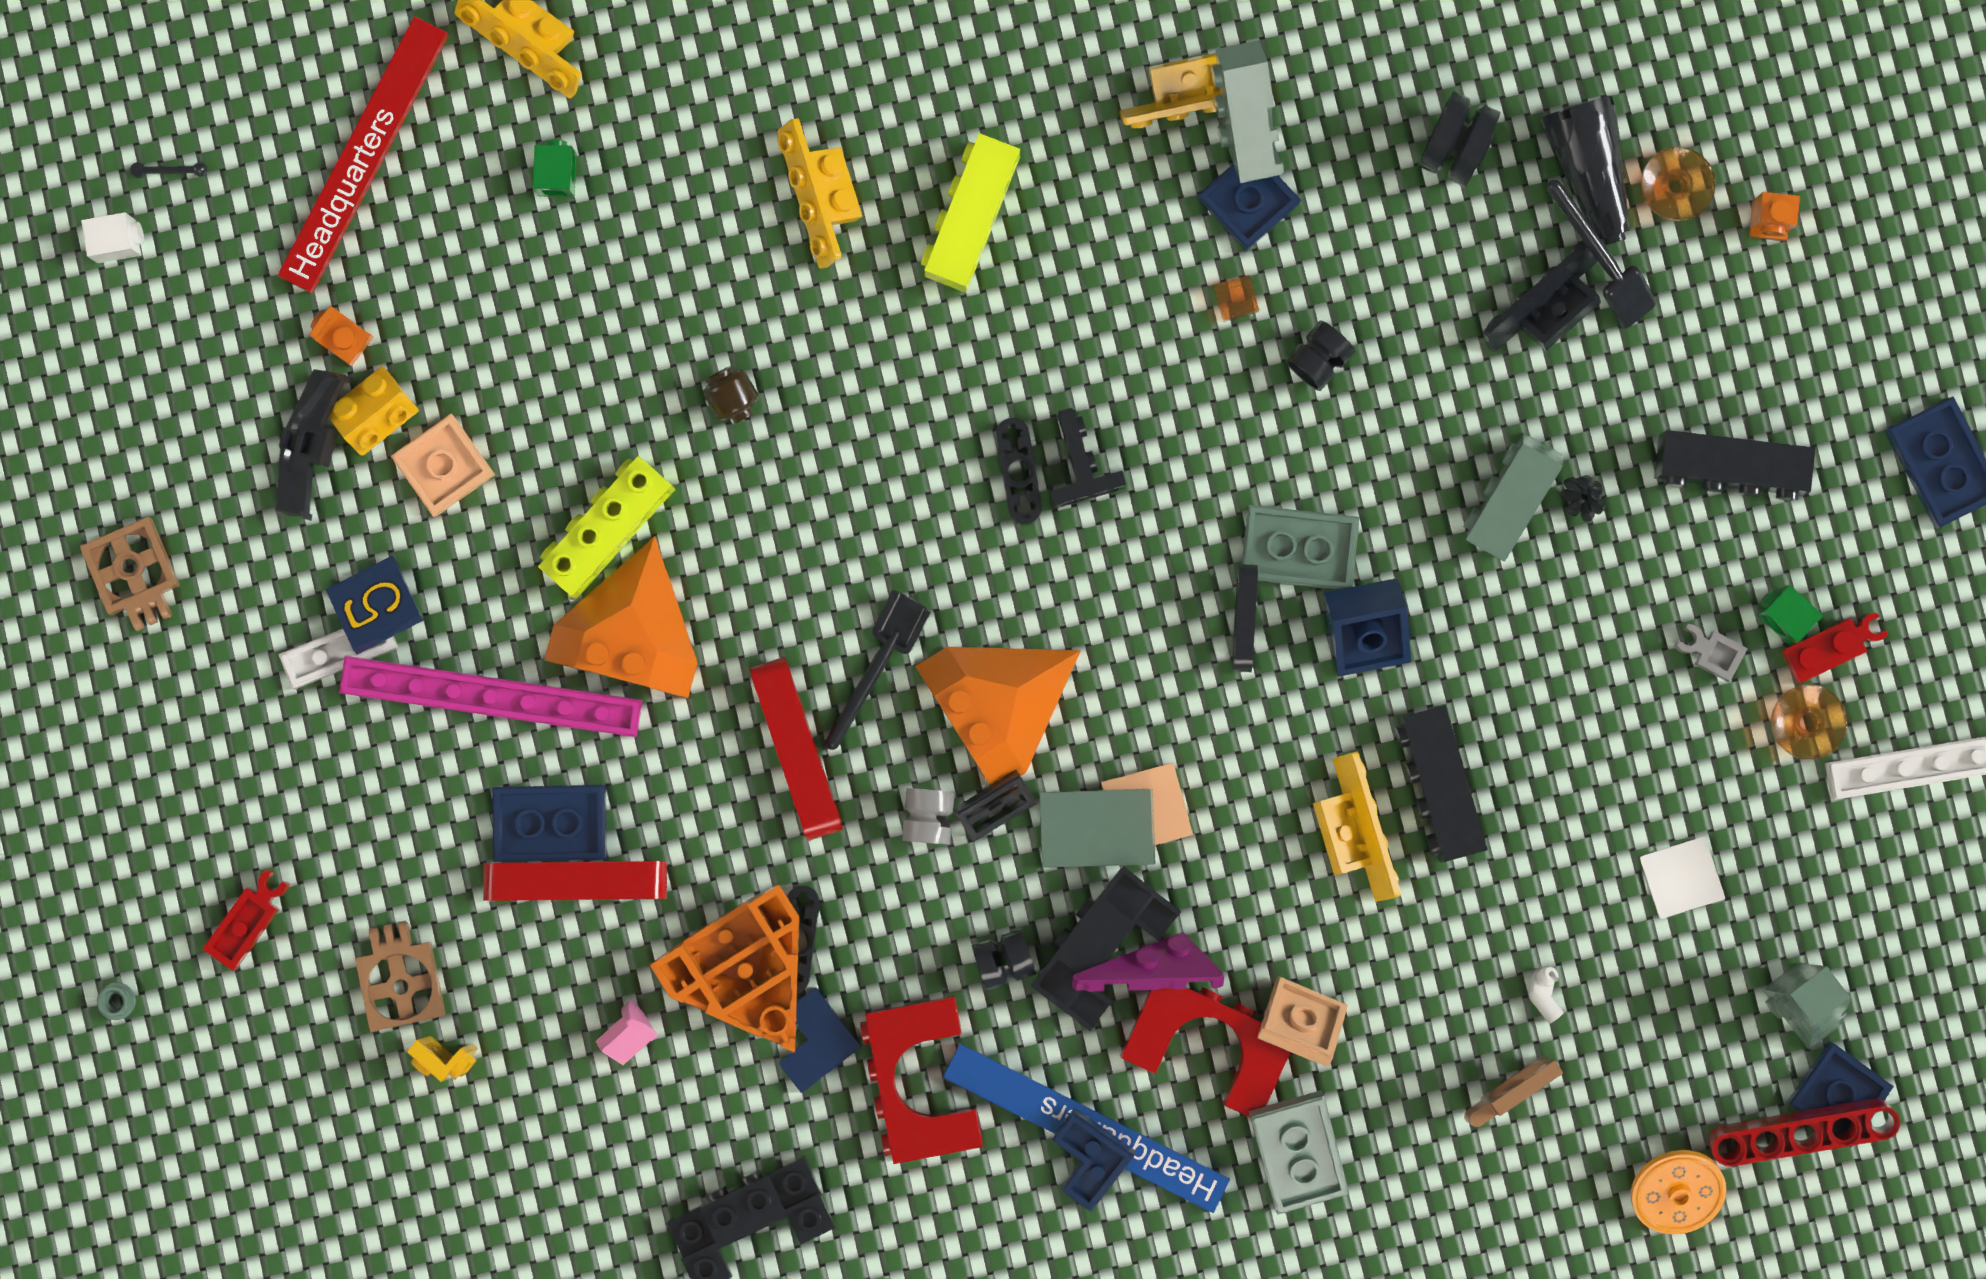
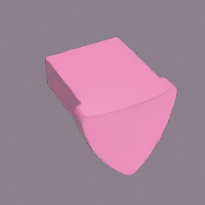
M632 999L622 1007L623 1017L596 1040L600 1050L621 1065L628 1062L646 1044L658 1036L646 1015Z

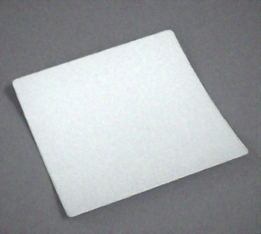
M1705 837L1640 857L1660 919L1725 899Z

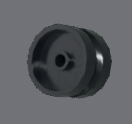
M1452 91L1418 166L1435 174L1442 169L1448 156L1452 155L1454 158L1447 173L1448 180L1466 187L1476 167H1480L1494 137L1492 133L1501 112L1483 104L1477 108L1468 124L1464 121L1471 107L1470 98Z

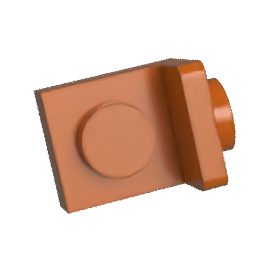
M329 306L326 311L321 310L310 325L312 330L309 336L351 367L373 339L371 334L332 306Z

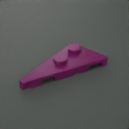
M1181 932L1074 974L1072 987L1076 991L1086 990L1089 992L1104 991V984H1127L1128 991L1159 990L1161 988L1186 989L1187 982L1210 981L1211 988H1220L1224 984V974L1184 932Z

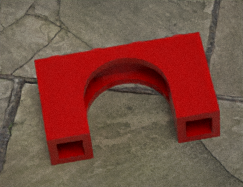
M1187 987L1186 989L1161 988L1159 990H1149L1120 1054L1122 1059L1156 1074L1173 1035L1183 1024L1201 1017L1219 1019L1232 1028L1241 1048L1238 1069L1222 1104L1247 1117H1250L1249 1111L1267 1106L1291 1052L1257 1038L1262 1024L1261 1021L1254 1019L1257 1011L1237 1002L1234 1008H1230L1220 1003L1222 995L1205 987H1201L1199 993Z
M955 996L867 1012L865 1014L866 1021L860 1022L863 1043H871L873 1058L867 1059L871 1082L878 1081L880 1096H875L874 1102L877 1118H885L887 1133L881 1134L885 1157L892 1155L893 1164L983 1147L976 1107L940 1114H924L912 1109L903 1101L895 1084V1070L898 1060L910 1047L921 1042L962 1034Z

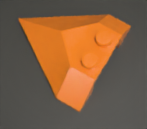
M655 536L554 624L544 661L689 698L698 661Z
M946 647L915 667L991 786L1015 770L1018 771L1020 776L1027 772L1081 650Z
M779 884L746 900L685 938L650 964V967L670 998L681 1003H687L705 1011L708 1015L760 1038L768 1039L795 1053L799 915Z

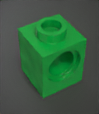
M550 139L545 140V145H534L533 190L538 196L575 197L577 154L572 146L567 145L566 141Z
M1791 585L1780 589L1773 587L1759 602L1763 608L1756 614L1788 645L1798 643L1823 617V614Z

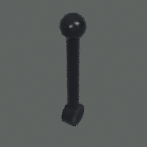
M136 162L131 165L130 173L136 178H143L146 174L194 173V175L202 177L207 173V167L201 162L195 163L193 166L145 167L143 164Z

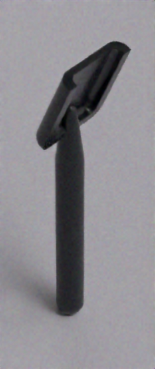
M1555 179L1549 181L1547 191L1598 263L1613 279L1603 289V296L1619 326L1623 329L1629 328L1657 304L1640 269L1634 265L1622 273L1612 254L1560 181Z
M897 590L891 591L872 630L873 636L884 644L873 657L826 737L825 746L829 750H835L840 745L887 665L893 649L902 654L910 653L931 613L929 608Z

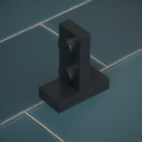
M1073 408L1058 411V421L1077 484L1050 491L1054 510L1125 489L1126 482L1122 471L1093 479L1092 473L1098 472L1092 450L1085 452L1081 439L1087 437L1082 415L1075 417Z

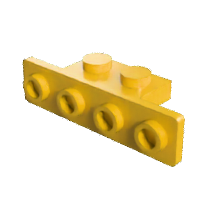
M457 0L454 13L465 25L475 29L490 40L494 46L501 48L516 59L524 68L531 70L546 81L554 90L561 92L569 99L576 94L582 74L557 55L572 41L574 31L532 0H503L495 8L483 0Z
M1216 53L1148 67L1155 103L1120 110V118L1123 124L1131 125V128H1143L1150 126L1153 123L1152 120L1167 117V120L1174 121L1188 117V112L1201 109L1204 113L1216 112L1214 96L1220 95V89L1215 88L1211 74V66L1217 65Z
M799 118L790 119L777 130L778 146L784 154L789 170V182L794 188L799 202V214L807 228L811 253L816 258L820 269L827 268L841 258V252L832 225L855 222L862 217V213L841 147L809 152Z
M1356 751L1333 758L1343 794L1313 803L1334 876L1365 867L1376 902L1399 897L1401 892L1398 886V875L1392 866L1388 852V842L1382 833L1377 816V805L1371 796L1366 779V769L1359 753Z

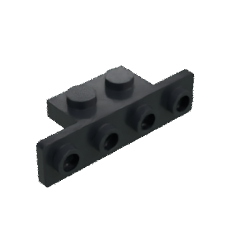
M1584 242L1575 245L1570 251L1569 256L1557 266L1549 268L1542 276V279L1529 291L1522 292L1516 298L1514 304L1502 315H1497L1490 320L1483 331V335L1488 348L1492 352H1496L1520 330L1547 351L1601 303L1599 295L1579 279L1598 262Z

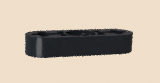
M1008 418L1003 420L996 430V441L1008 511L1015 523L1028 526L1034 524L1040 518L1042 512L1030 433L1025 422L1018 418ZM1009 426H1015L1017 432H1023L1024 436L1018 438L1019 452L1027 449L1028 455L1015 454L1007 459L1005 458L1004 452L1012 453L1010 441L1008 439L1003 440L1002 435L1008 432ZM1014 462H1024L1029 467L1030 475L1025 481L1015 482L1009 477L1008 469ZM1033 485L1034 492L1026 491L1028 503L1035 504L1036 509L1030 511L1029 518H1023L1021 512H1015L1014 507L1020 506L1019 492L1011 495L1010 489L1020 490Z
M1238 564L1232 672H1252L1258 584V565Z
M797 886L787 895L793 905V898L800 897L801 892L804 891L807 892V898L813 900L814 903L813 907L806 908L804 919L812 918L811 927L804 923H799V929L804 930L808 934L809 943L804 950L798 951V957L807 956V963L798 962V974L803 975L804 979L803 982H797V994L804 991L810 983L820 910V897L816 890L809 886ZM793 905V907L795 908L796 912L798 913V912H799V907L796 906V905Z

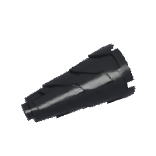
M1613 96L1595 99L1561 112L1557 111L1541 117L1542 128L1551 149L1562 167L1572 194L1576 196L1580 209L1599 238L1603 239L1605 246L1625 240L1624 232L1630 230L1627 214V194L1624 184L1626 176L1619 145L1621 141Z

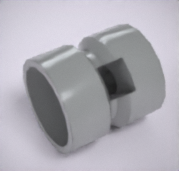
M906 788L905 809L910 813V817L904 820L902 841L950 845L952 824L947 820V816L953 813L955 792Z

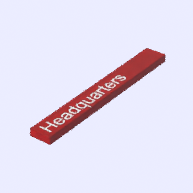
M415 16L413 17L277 275L278 277L311 294L314 293L449 35L447 32Z

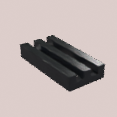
M1015 770L954 807L953 810L972 842H975L1037 803L1020 774ZM1023 794L1024 798L1020 799L1011 806L1007 807L1006 809L987 819L974 828L972 827V824H974L975 822L979 821L980 819H982L990 813L993 814L997 810L1001 809L1003 805Z

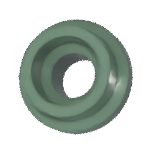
M120 982L104 986L97 997L98 1010L104 1017L110 1020H121L128 1017L133 1012L136 1004L133 990L128 985ZM115 994H119L123 998V1004L120 1008H116L112 1004V998Z

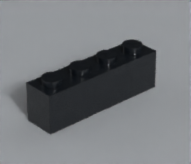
M1665 430L1658 437L1654 479L1665 480V486L1674 488H1686L1687 483L1702 484L1701 490L1708 492H1724V488L1728 487L1739 489L1738 494L1743 496L1760 497L1762 492L1776 493V499L1798 501L1799 496L1811 492L1816 448Z
M1446 705L1398 718L1400 726L1395 727V733L1400 748L1406 747L1410 762L1405 763V768L1410 784H1417L1420 798L1415 799L1421 821L1427 820L1431 834L1426 835V842L1431 856H1437L1439 862H1447L1487 851L1488 849Z

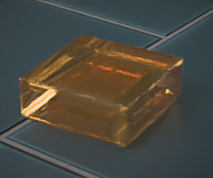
M1249 275L1213 286L1223 322L1259 312V306Z

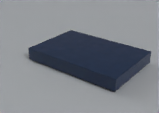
M1954 396L1884 430L1935 529L1941 528L1986 505V457Z
M606 785L492 787L493 862L607 860Z

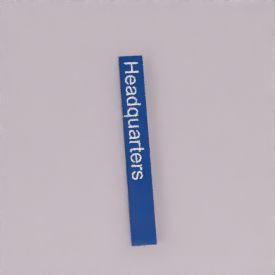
M961 1043L943 1078L1052 1133L1057 1131L1073 1108H1077L1136 1151L1135 1156L1126 1166V1170L1212 1213L1215 1212L1230 1181V1178Z

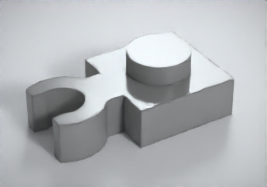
M1692 624L1685 625L1683 630L1692 634L1694 638L1693 643L1688 646L1678 641L1674 647L1681 653L1695 652L1699 656L1694 665L1726 682L1731 681L1748 648L1716 631H1712L1708 639H1706L1699 627Z

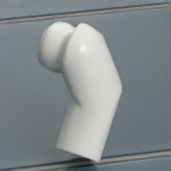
M1545 966L1537 968L1532 974L1528 995L1531 1002L1550 1024L1557 1020L1564 1012L1551 997L1554 982H1557L1559 978L1558 972L1554 967Z

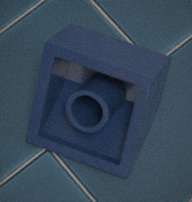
M1397 578L1323 593L1326 623L1338 677L1411 662L1408 611Z

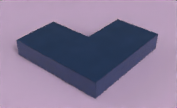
M817 987L798 1000L796 1006V1025L808 1041L796 1049L795 1053H791L778 1064L800 1093H803L862 1047Z
M1075 1107L1051 1139L1080 1160V1163L1062 1185L1061 1191L1090 1212L1093 1211L1136 1153L1134 1149Z

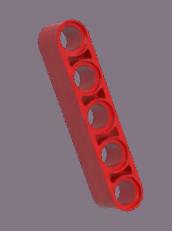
M785 656L749 668L807 841L809 842L843 830L841 818Z
M667 861L483 863V901L667 899Z
M1868 1099L1720 1125L1710 1132L1708 1146L1719 1164L1733 1167L1893 1138L1898 1133L1900 1118L1886 1101L1882 1099ZM1879 1111L1888 1113V1120L1883 1126H1871V1118L1875 1113ZM1840 1118L1850 1119V1127L1846 1132L1841 1134L1832 1132V1126L1836 1120ZM1810 1125L1812 1126V1133L1807 1139L1797 1140L1794 1138V1132L1799 1126ZM1765 1131L1774 1133V1140L1769 1146L1760 1147L1756 1145V1138L1760 1133ZM1725 1138H1733L1737 1141L1735 1149L1730 1153L1718 1151L1719 1143Z

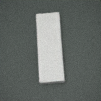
M341 629L278 655L291 688L295 690L342 671L344 656L372 659L397 649L398 645L393 636L357 655L353 651L344 630Z

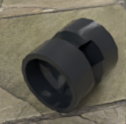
M1320 320L1307 334V344H1299L1285 359L1290 369L1317 391H1321L1335 376L1333 369L1335 367L1342 368L1356 352L1352 344L1338 330Z
M1022 929L1003 934L1000 942L997 943L989 939L971 945L986 991L1007 985L1008 978L1010 977L1019 981L1037 975ZM1004 954L1007 965L997 967L994 959Z

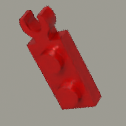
M1878 613L1863 616L1856 627L1851 618L1846 619L1781 650L1796 683L1801 684L1868 652L1863 641L1876 642L1884 639L1888 635L1886 630L1877 634H1873L1869 630V623L1879 617Z
M266 870L260 875L257 892L250 887L245 888L202 949L232 971L237 970L280 910L271 903L273 899L284 895L289 889L290 883L287 881H282L276 890H272L269 887L268 881L274 873L272 870Z

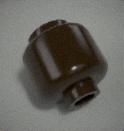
M728 366L706 379L708 385L703 390V395L718 420L732 419L734 424L754 413L751 407L757 402L759 396L744 370H734L732 366Z

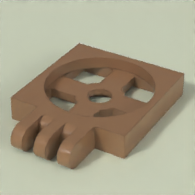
M146 517L80 546L108 615H114L127 610L136 631L145 628L140 616L141 613H144L150 625L158 623V618L154 611L155 607H158L163 619L172 617L171 610L163 593L179 587L180 584L152 518ZM126 536H143L150 540L152 548L137 554L131 550ZM111 543L116 554L114 563L100 570L103 552ZM127 559H133L136 562V569L132 573H126L123 570V563ZM159 562L162 568L161 577L156 586L147 589L142 577L144 568ZM120 578L127 580L133 596L121 598L113 594L106 587V584Z
M407 921L398 922L400 937L398 938L395 936L392 924L384 925L385 941H381L378 927L370 928L369 936L373 955L355 958L370 1032L446 1016L432 944L427 942L413 946ZM409 955L419 960L427 968L428 973L418 976H412L407 973L403 956ZM387 959L391 976L386 983L371 986V972L380 961ZM402 979L407 982L408 990L406 993H396L394 984L397 980ZM432 988L428 1004L419 1014H415L412 997L416 991ZM388 997L395 1000L399 1018L391 1019L382 1015L376 1010L374 1000Z
M1541 1056L1482 1096L1480 1102L1465 1112L1464 1119L1467 1123L1480 1127L1496 1115L1502 1116L1562 1075L1563 1072L1555 1060Z

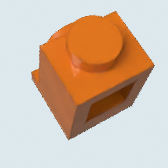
M1762 192L1752 201L1749 237L1787 241L1788 232L1795 228L1798 223L1800 196Z

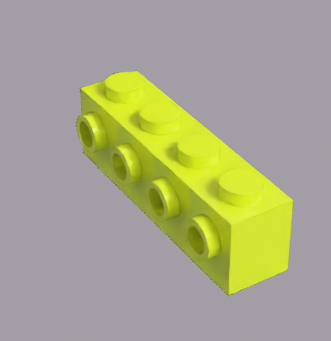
M980 133L975 143L968 142L961 160L962 163L966 164L962 177L955 175L948 192V196L953 198L948 211L941 210L934 230L939 232L935 245H927L921 260V265L926 266L924 270L926 278L967 293L1019 162V148Z
M639 455L634 461L630 458L627 459L615 473L618 477L617 480L609 488L603 486L598 490L590 501L593 506L584 516L581 514L576 515L565 528L568 534L559 544L555 541L552 542L540 556L543 562L538 567L574 599H577L675 491V488Z

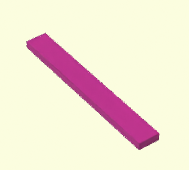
M344 656L339 693L631 737L638 736L643 702L641 699L352 656Z

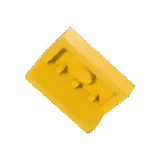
M382 365L337 401L329 418L343 438L363 456L415 415L419 409Z
M432 1036L416 1040L407 1052L413 1057L411 1064L425 1076H429L431 1073L442 1082L450 1078L456 1080L459 1076L463 1077L476 1063L477 1060L473 1055L479 1048L474 1044H470L460 1048L453 1056Z

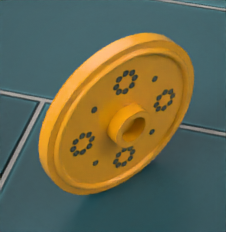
M1690 1150L1671 1151L1653 1158L1640 1169L1632 1183L1631 1203L1639 1220L1650 1229L1664 1234L1688 1233L1709 1223L1721 1210L1726 1198V1182L1719 1166L1706 1155Z

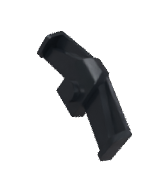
M318 369L312 371L286 427L283 428L279 442L280 454L275 512L312 521L310 503L313 465L329 468L338 432L324 428L344 384L349 383L351 377Z

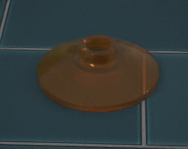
M1672 147L1657 153L1646 164L1641 177V191L1646 204L1660 217L1672 221L1689 220L1701 214L1711 203L1716 188L1715 175L1709 162L1698 152L1684 147ZM1677 181L1681 185V192H1672L1669 188V183Z
M1801 685L1785 692L1776 702L1772 712L1771 726L1773 735L1782 749L1794 757L1813 760L1823 758L1839 747L1846 734L1847 715L1841 701L1828 689L1817 685ZM1803 716H1808L1811 719L1812 724L1808 730L1800 726V719Z

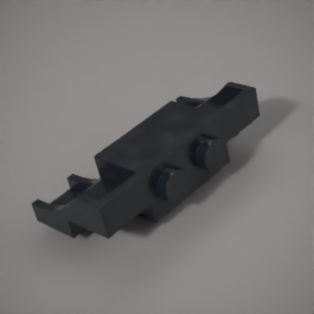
M1121 866L1094 901L1088 897L1075 915L1080 920L1071 931L1065 927L1052 944L1057 948L1056 952L1030 986L1087 1030L1091 1031L1113 1001L1100 991H1076L1072 987L1073 975L1107 962L1135 924L1157 941H1160L1182 911L1127 868Z
M806 1156L765 1175H762L760 1170L750 1173L739 1179L742 1186L729 1192L726 1186H723L705 1195L706 1203L667 1222L682 1255L681 1260L690 1279L732 1278L733 1275L721 1248L788 1217L800 1245L835 1229L836 1226Z

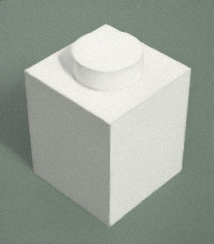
M127 213L81 220L87 257L96 263L141 256L140 244L144 243L141 224L136 222Z

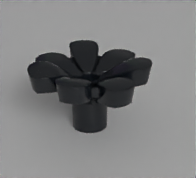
M1583 475L1578 479L1570 477L1564 480L1563 484L1566 489L1561 491V497L1564 501H1571V504L1566 508L1570 515L1577 516L1581 512L1582 520L1590 522L1595 517V513L1600 515L1604 511L1606 504L1600 499L1603 495L1601 483L1592 481V478L1588 475Z

